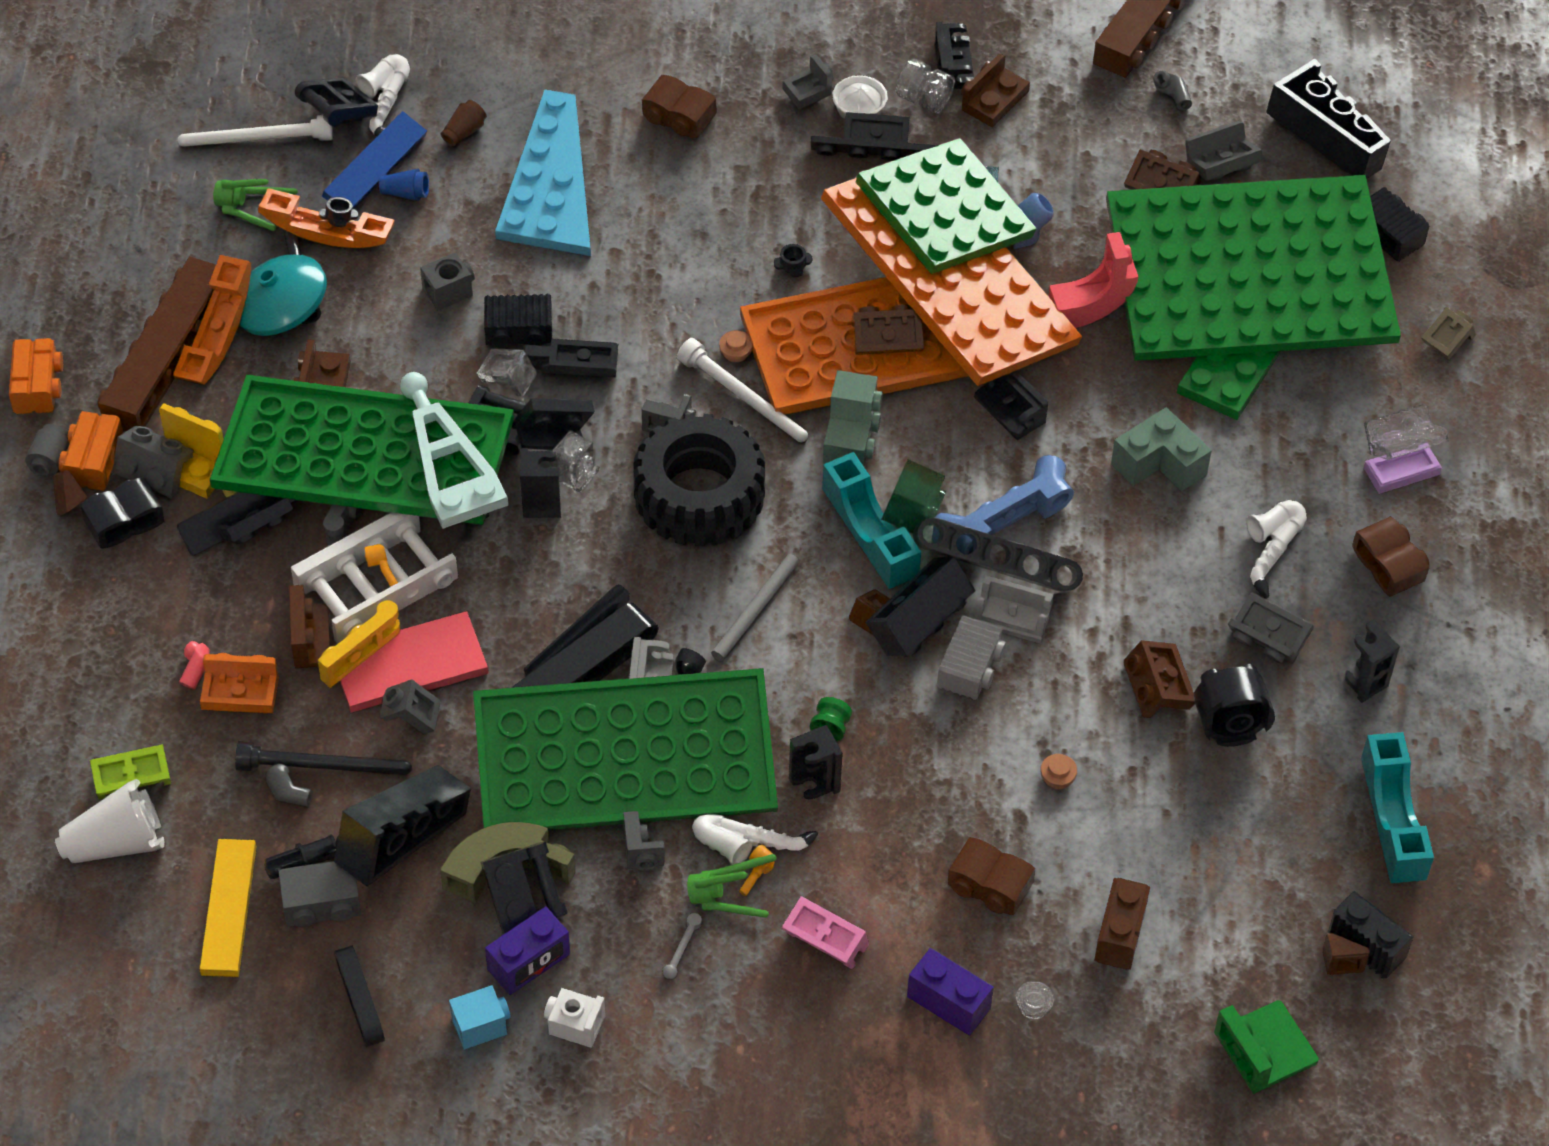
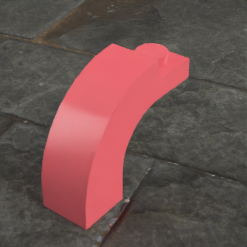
M1121 233L1107 234L1103 261L1094 272L1077 281L1050 285L1048 297L1056 305L1057 310L1061 311L1075 328L1096 322L1115 311L1125 302L1126 297L1130 296L1136 287L1139 276L1132 259L1131 248L1128 244L1124 245Z

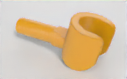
M376 544L365 547L367 566L379 565L390 587L397 584L398 582L387 563L384 546Z
M759 845L750 854L749 860L773 853L764 845ZM775 862L754 867L739 892L743 896H747L762 874L769 873L774 868Z

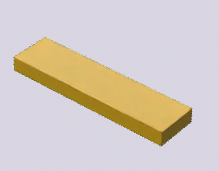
M218 839L200 963L201 976L239 977L256 855L255 840Z

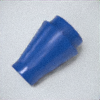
M418 168L390 175H381L379 190L382 195H393L419 201L420 198L428 196L429 177L427 172H420Z

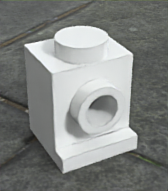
M561 988L558 997L550 996L545 1007L544 1018L548 1019L549 1035L592 1048L605 1018L604 997L597 996L595 999Z

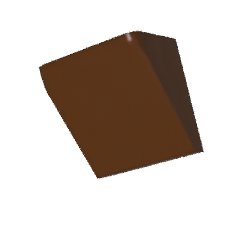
M65 470L53 475L57 515L68 513L87 499V495L70 471Z
M876 589L857 597L850 612L849 620L873 635L865 622L890 598Z
M1327 933L1322 950L1326 972L1329 975L1364 972L1370 954L1369 948L1332 933Z

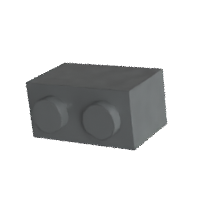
M334 861L278 870L287 927H307L316 922L329 920L346 921L354 916H361L357 880Z

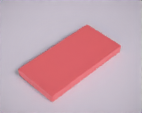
M466 611L401 629L396 637L341 679L340 683L350 713L382 704L385 690L412 679L424 689L430 691L488 674V666Z

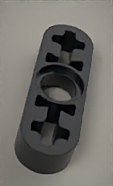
M353 945L335 950L336 963L365 1046L368 1047L384 1042L382 1026Z

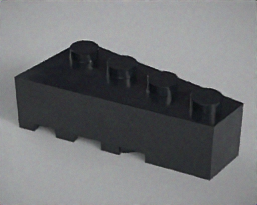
M1316 59L1273 85L1266 110L1268 115L1352 176L1365 175L1366 179L1382 169L1391 140L1367 114L1361 115L1355 109L1356 102L1350 96L1344 97L1337 89L1338 83L1331 75L1326 77L1320 71L1321 65Z
M437 765L343 810L339 835L336 839L337 847L334 862L368 887L463 817L467 812L471 788Z

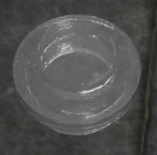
M1027 982L1018 989L1016 994L1018 1009L1023 1015L1031 1019H1038L1047 1015L1054 1004L1052 990L1041 982Z

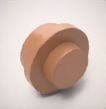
M729 331L720 339V351L731 362H741L752 352L749 335L743 331Z
M1053 754L1044 759L1040 772L1043 780L1049 787L1064 789L1076 779L1077 766L1070 757L1063 754Z

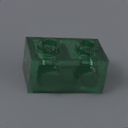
M907 459L881 520L895 525L898 529L905 527L908 533H913L915 526L920 521L932 517L935 518L946 494V490L941 489L945 475Z

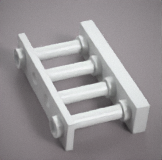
M391 512L291 566L293 584L304 585L305 594L316 591L335 615V618L331 619L334 640L337 644L346 638L354 627L364 624L377 613L376 609L380 602L386 600L393 601L397 604L399 611L435 590L449 586L458 578L456 557L453 553L438 560L417 534L421 532L419 516ZM400 542H406L426 568L408 577L389 553L388 549ZM376 544L384 546L387 563L398 582L380 593L376 591L358 568V565L366 562L364 548ZM342 574L348 576L366 600L350 610L347 609L327 583Z

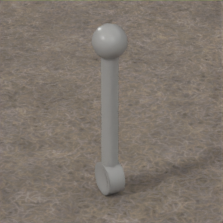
M691 913L687 917L688 927L670 964L663 968L665 978L673 979L677 976L678 971L676 967L693 931L701 927L702 918L699 914Z

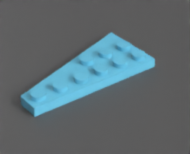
M544 90L495 230L496 239L591 256L576 96L574 94Z

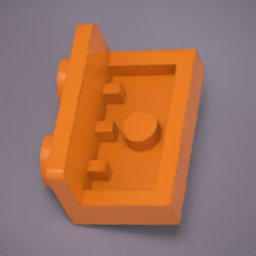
M227 653L204 655L205 675L200 698L201 710L273 714L279 681L275 658L264 655L236 656Z

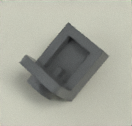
M815 54L810 57V69L783 80L782 89L797 108L801 109L831 95L832 80L834 79L833 71L827 63H823Z

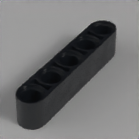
M932 517L922 520L915 526L913 531L915 543L924 550L946 557H955L956 560L1061 592L1076 589L1083 580L1082 568L1071 559L940 518ZM928 524L936 526L940 533L938 541L934 544L926 542L923 537V529ZM961 535H967L972 540V550L968 554H963L957 549L956 542ZM995 545L1001 546L1006 553V558L1001 565L993 563L990 558V550ZM1029 555L1035 557L1039 563V569L1034 575L1028 574L1023 567V562ZM1061 566L1068 567L1072 573V580L1066 586L1060 584L1057 580V571Z
M627 603L511 688L600 681L632 657L634 637H641L643 640H653L658 633L659 627L636 604Z

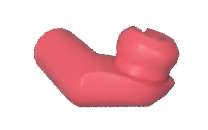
M191 641L184 649V656L189 662L179 683L192 690L196 689L205 672L203 664L204 655L210 654L209 648L204 643L198 644L195 641Z

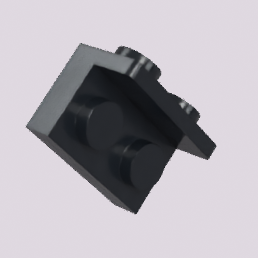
M531 398L514 419L521 447L542 450H581L585 445L581 428L595 412L592 400Z

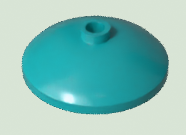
M294 254L278 256L257 266L251 271L248 293L239 325L251 334L268 336L288 331L305 321L320 305L326 292L327 278L320 264L311 257Z

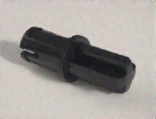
M331 834L305 845L297 843L292 850L266 858L264 863L266 873L270 879H276L279 877L278 870L318 864L335 858V849L337 847L336 840Z

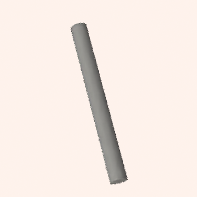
M788 554L711 652L716 660H724L798 565L799 560L797 557Z

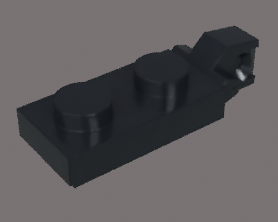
M551 339V343H544L543 346L525 345L524 367L554 374L616 377L619 344L613 342Z

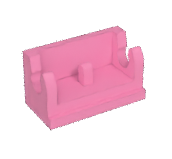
M802 896L782 926V930L786 931L787 934L797 937L844 963L850 969L855 966L854 959L858 951L864 953L869 945L866 931Z

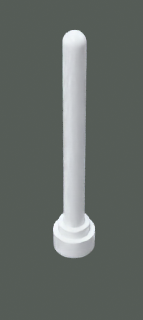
M317 115V119H311V123L187 133L179 135L177 141L182 147L311 135L313 139L319 138V141L333 140V128L324 121L323 115Z
M690 338L683 343L677 353V359L689 368H701L798 442L807 440L808 433L805 429L782 412H775L774 407L708 358L704 345L694 338Z

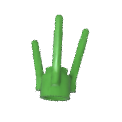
M267 179L218 180L215 184L213 200L216 206L222 207V214L233 215L260 227L275 231L276 226L274 224L236 209L237 206L244 204L246 194H265L268 188L293 195L297 194L298 190L285 187H253L267 185Z
M771 854L716 870L690 874L687 882L690 902L692 904L702 903L703 911L719 910L749 916L768 917L769 912L766 910L716 902V898H722L723 883L747 878V873L743 870L773 862L777 859L776 855Z

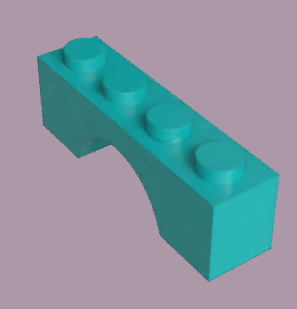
M852 452L823 464L822 490L888 589L910 581L920 571L922 552L905 527L896 529L887 520L876 499L871 477L856 454Z
M1404 732L1367 735L1361 761L1390 883L1427 880L1434 855L1427 826H1420L1413 808L1410 788L1411 761Z

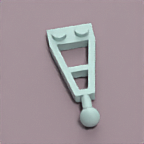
M417 372L406 374L401 380L400 389L405 397L413 399L417 410L412 412L429 499L442 529L508 506V497L493 468L440 403L430 404L425 394L428 389L426 378ZM437 421L449 437L429 443L425 424ZM461 451L479 473L480 477L439 491L432 460Z

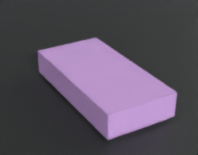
M1427 442L1367 460L1364 464V470L1379 494L1438 476L1442 469Z

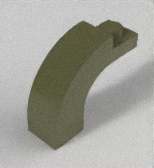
M524 822L500 823L471 834L456 846L440 869L442 889L475 903L487 884L481 861L545 841L549 850L546 856L553 878L569 884L575 874L574 853H571L563 845L550 844L548 828ZM532 859L522 861L524 868L535 870Z

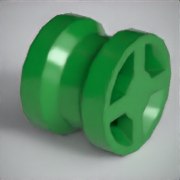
M834 697L821 698L816 707L818 714L814 715L811 719L810 729L812 731L827 725L834 739L840 741L844 737L846 730L844 724L848 723L851 719L852 709L846 702Z

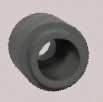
M46 424L36 432L25 457V463L34 474L48 476L58 472L60 454L62 451H67L69 446L68 433L62 427L54 424Z

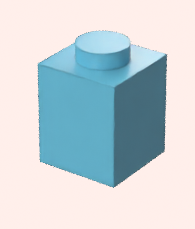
M493 985L449 1000L451 1019L464 1050L507 1035L506 1020L511 1018L505 998H497Z

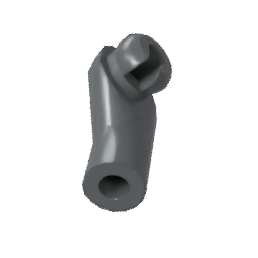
M1159 71L1154 75L1153 82L1156 89L1163 94L1173 97L1178 110L1184 111L1192 106L1187 86L1182 78L1169 74L1166 71Z
M276 764L268 769L266 783L276 800L309 807L312 800V789L294 786L288 775L290 771L283 764Z

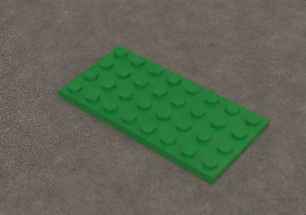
M246 375L210 477L211 488L438 519L429 499L412 411L417 410L413 399L400 394ZM428 398L430 404L440 403L498 476L514 421L513 409ZM437 421L425 424L429 443L449 437ZM461 451L432 460L439 491L480 477L479 473ZM486 514L463 522L483 525Z
M763 668L473 691L484 828L508 822L531 823L546 827L548 830L623 824L624 812L638 811L639 822L643 823L692 819L705 814L729 816L777 812L778 810Z

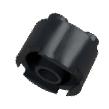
M1245 664L1240 667H1231L1223 670L1210 669L1201 675V683L1194 692V702L1204 733L1209 740L1211 737L1216 740L1217 745L1224 747L1241 746L1256 740V733L1263 728L1267 732L1272 727L1275 721V712L1264 680L1254 665Z

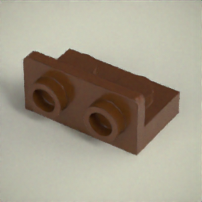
M1001 53L992 61H987L980 73L973 79H968L961 90V95L963 96L962 111L992 128L1030 89L1029 81L1005 68L1006 56Z
M1140 149L1124 182V186L1131 190L1200 185L1201 178L1197 168L1187 162L1179 161L1177 164L1167 160L1168 157L1159 151L1151 149L1149 152Z
M910 305L893 306L892 310L879 311L878 307L870 306L860 308L859 312L853 313L852 326H854L856 355L923 351L922 319Z
M308 339L305 351H300L298 357V370L301 371L300 376L294 377L293 381L346 387L351 363L350 354L316 351L315 340Z
M304 585L289 586L290 629L295 669L319 667L318 659L330 647L328 606L325 603L313 604L312 598L306 599Z
M1141 640L1124 659L1125 670L1144 718H1151L1160 707L1190 710L1195 705L1194 692L1176 644Z

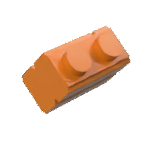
M51 338L35 339V341L20 339L13 342L9 398L13 412L16 414L32 413V411L36 413H52L55 399L61 398V380L56 377L57 372H63L62 352H56L54 340Z
M82 411L77 424H71L69 427V447L67 451H62L60 454L59 470L70 471L81 488L87 486L89 489L104 491L107 488L113 470L118 436L123 434L120 418L114 415L102 414L99 416L97 413Z

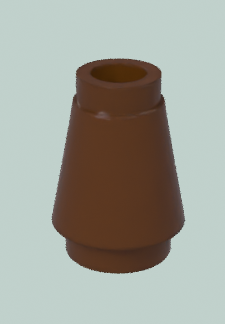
M473 100L460 103L444 130L440 133L441 137L446 143L454 147L457 143L484 126V120L487 118L485 111Z

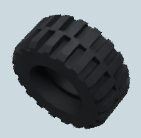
M694 413L686 414L684 419L680 420L674 417L665 421L664 427L658 425L650 431L649 438H644L638 446V452L635 454L633 462L636 508L638 513L643 516L646 525L652 530L657 528V534L667 540L672 537L675 539V543L685 546L687 542L695 543V547H705V543L710 542L718 545L725 543V538L727 537L734 539L741 535L743 527L746 529L750 528L756 521V516L761 513L765 497L764 454L760 451V445L757 440L752 436L749 437V432L742 426H733L732 420L724 417L721 420L715 419L713 414L705 413L703 417H694ZM700 468L718 472L726 477L728 481L716 489L697 492L683 489L674 484L671 479L686 470Z

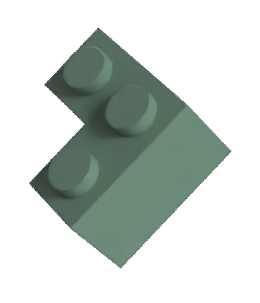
M837 370L831 394L830 420L824 441L823 464L852 452L856 454L863 466H865L866 458H873L875 439H872L871 435L872 432L878 433L881 421V412L879 411L883 391H877V376Z
M1165 407L1115 439L1111 465L1133 486L1160 470L1182 492L1207 476L1212 450L1175 414Z

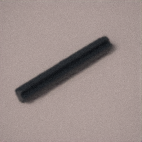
M620 584L615 585L524 667V676L526 677L624 606L630 600L629 591Z

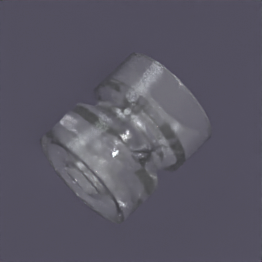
M912 58L905 65L899 76L896 94L912 103L919 100L920 107L938 114L944 109L952 95L955 78L939 69L932 71L931 65Z

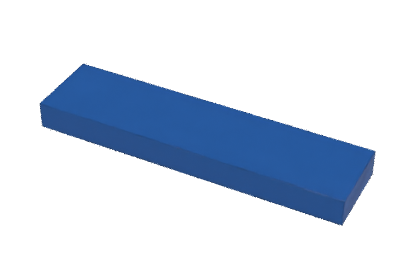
M402 111L323 191L322 197L327 201L333 197L346 198L351 201L352 209H355L379 184L380 176L388 175L425 137L427 130Z

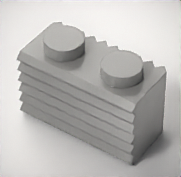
M962 615L939 666L937 686L940 689L944 688L946 691L951 690L953 693H958L960 696L964 695L966 698L978 699L981 689L988 690L991 685L995 671L991 669L993 662H1000L1004 655L1006 642L1002 641L1003 628Z

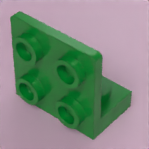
M1277 1000L1244 1016H1240L1233 1005L1219 1011L1214 1033L1253 1094L1317 1065L1318 1056L1282 1001Z

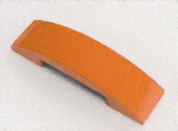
M270 188L267 189L258 207V212L280 228L304 239L336 247L366 248L385 244L394 226L393 219L363 212L359 221L350 220L345 227H336L331 225L327 219L320 218L318 211L299 207L300 196Z
M224 255L219 256L208 284L214 291L192 347L184 345L173 373L175 378L205 385L218 369L233 341L244 310L251 275V263L249 261Z

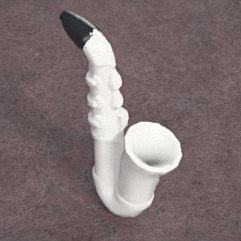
M398 54L382 58L372 71L366 74H359L356 77V84L359 90L369 98L373 99L379 90L383 91L378 97V103H376L378 104L377 116L372 117L369 124L370 130L376 137L385 129L382 125L397 99L399 90L409 76L410 66L408 61Z
M1287 500L1280 502L1267 513L1250 515L1246 520L1247 530L1255 542L1262 543L1268 536L1272 537V541L1267 543L1260 558L1256 559L1255 567L1252 568L1250 575L1255 589L1265 599L1269 598V586L1264 577L1287 549L1290 541L1297 533L1302 531L1307 520L1305 508L1297 501Z
M717 814L699 815L692 825L695 838L702 844L708 845L709 849L719 851L720 855L725 856L729 860L730 865L744 862L751 853L752 847H757L759 843L764 844L766 847H775L777 850L800 851L812 844L818 836L817 831H808L800 834L799 837H790L786 833L779 834L774 832L773 829L769 831L763 829V826L747 825Z

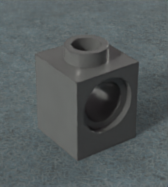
M456 252L420 267L422 289L437 311L473 296L472 281L475 280L473 270L467 262L463 263Z

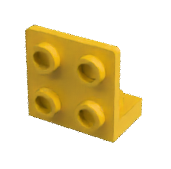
M163 403L159 408L165 438L178 440L182 445L194 450L193 457L183 463L179 487L208 499L214 491L211 488L210 477L224 441L222 429L211 420H202L180 407L174 408Z

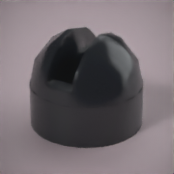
M681 648L676 657L675 669L678 675L700 673L706 660L702 655L691 649Z

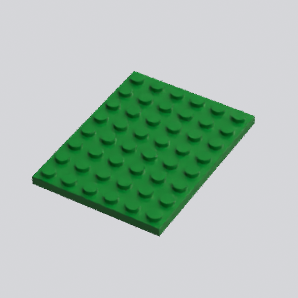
M1365 175L1107 191L1106 203L1112 233L1120 232L1124 245L1128 244L1130 246L1132 259L1139 276L1134 291L1130 296L1126 297L1124 302L1134 361L1399 343L1401 337Z

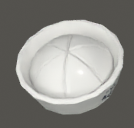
M867 76L845 78L835 86L832 92L833 102L837 111L844 119L846 112L880 114L888 100L887 90L883 84Z

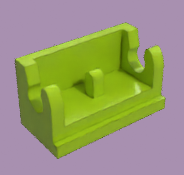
M163 744L90 760L96 794L99 800L106 798L105 794L113 793L135 779L141 782L138 787L163 782L164 786L171 784Z

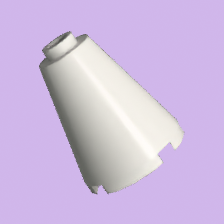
M135 779L126 783L60 828V837L55 839V843L62 859L68 858L71 863H79L157 851L164 848V837L159 839L156 837L155 830L161 828V824L146 789L137 790L141 782Z

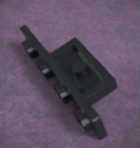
M846 112L844 138L811 136L810 142L811 150H816L817 154L823 156H834L836 152L849 153V156L853 158H867L869 154L881 155V159L895 161L900 159V157H906L938 145L908 143L910 117Z
M236 492L178 523L177 529L189 553L196 555L222 540L236 541L237 544L246 542L256 535L254 532L256 529L264 525L269 528L283 522L286 519L284 514L293 510L291 503L296 500Z

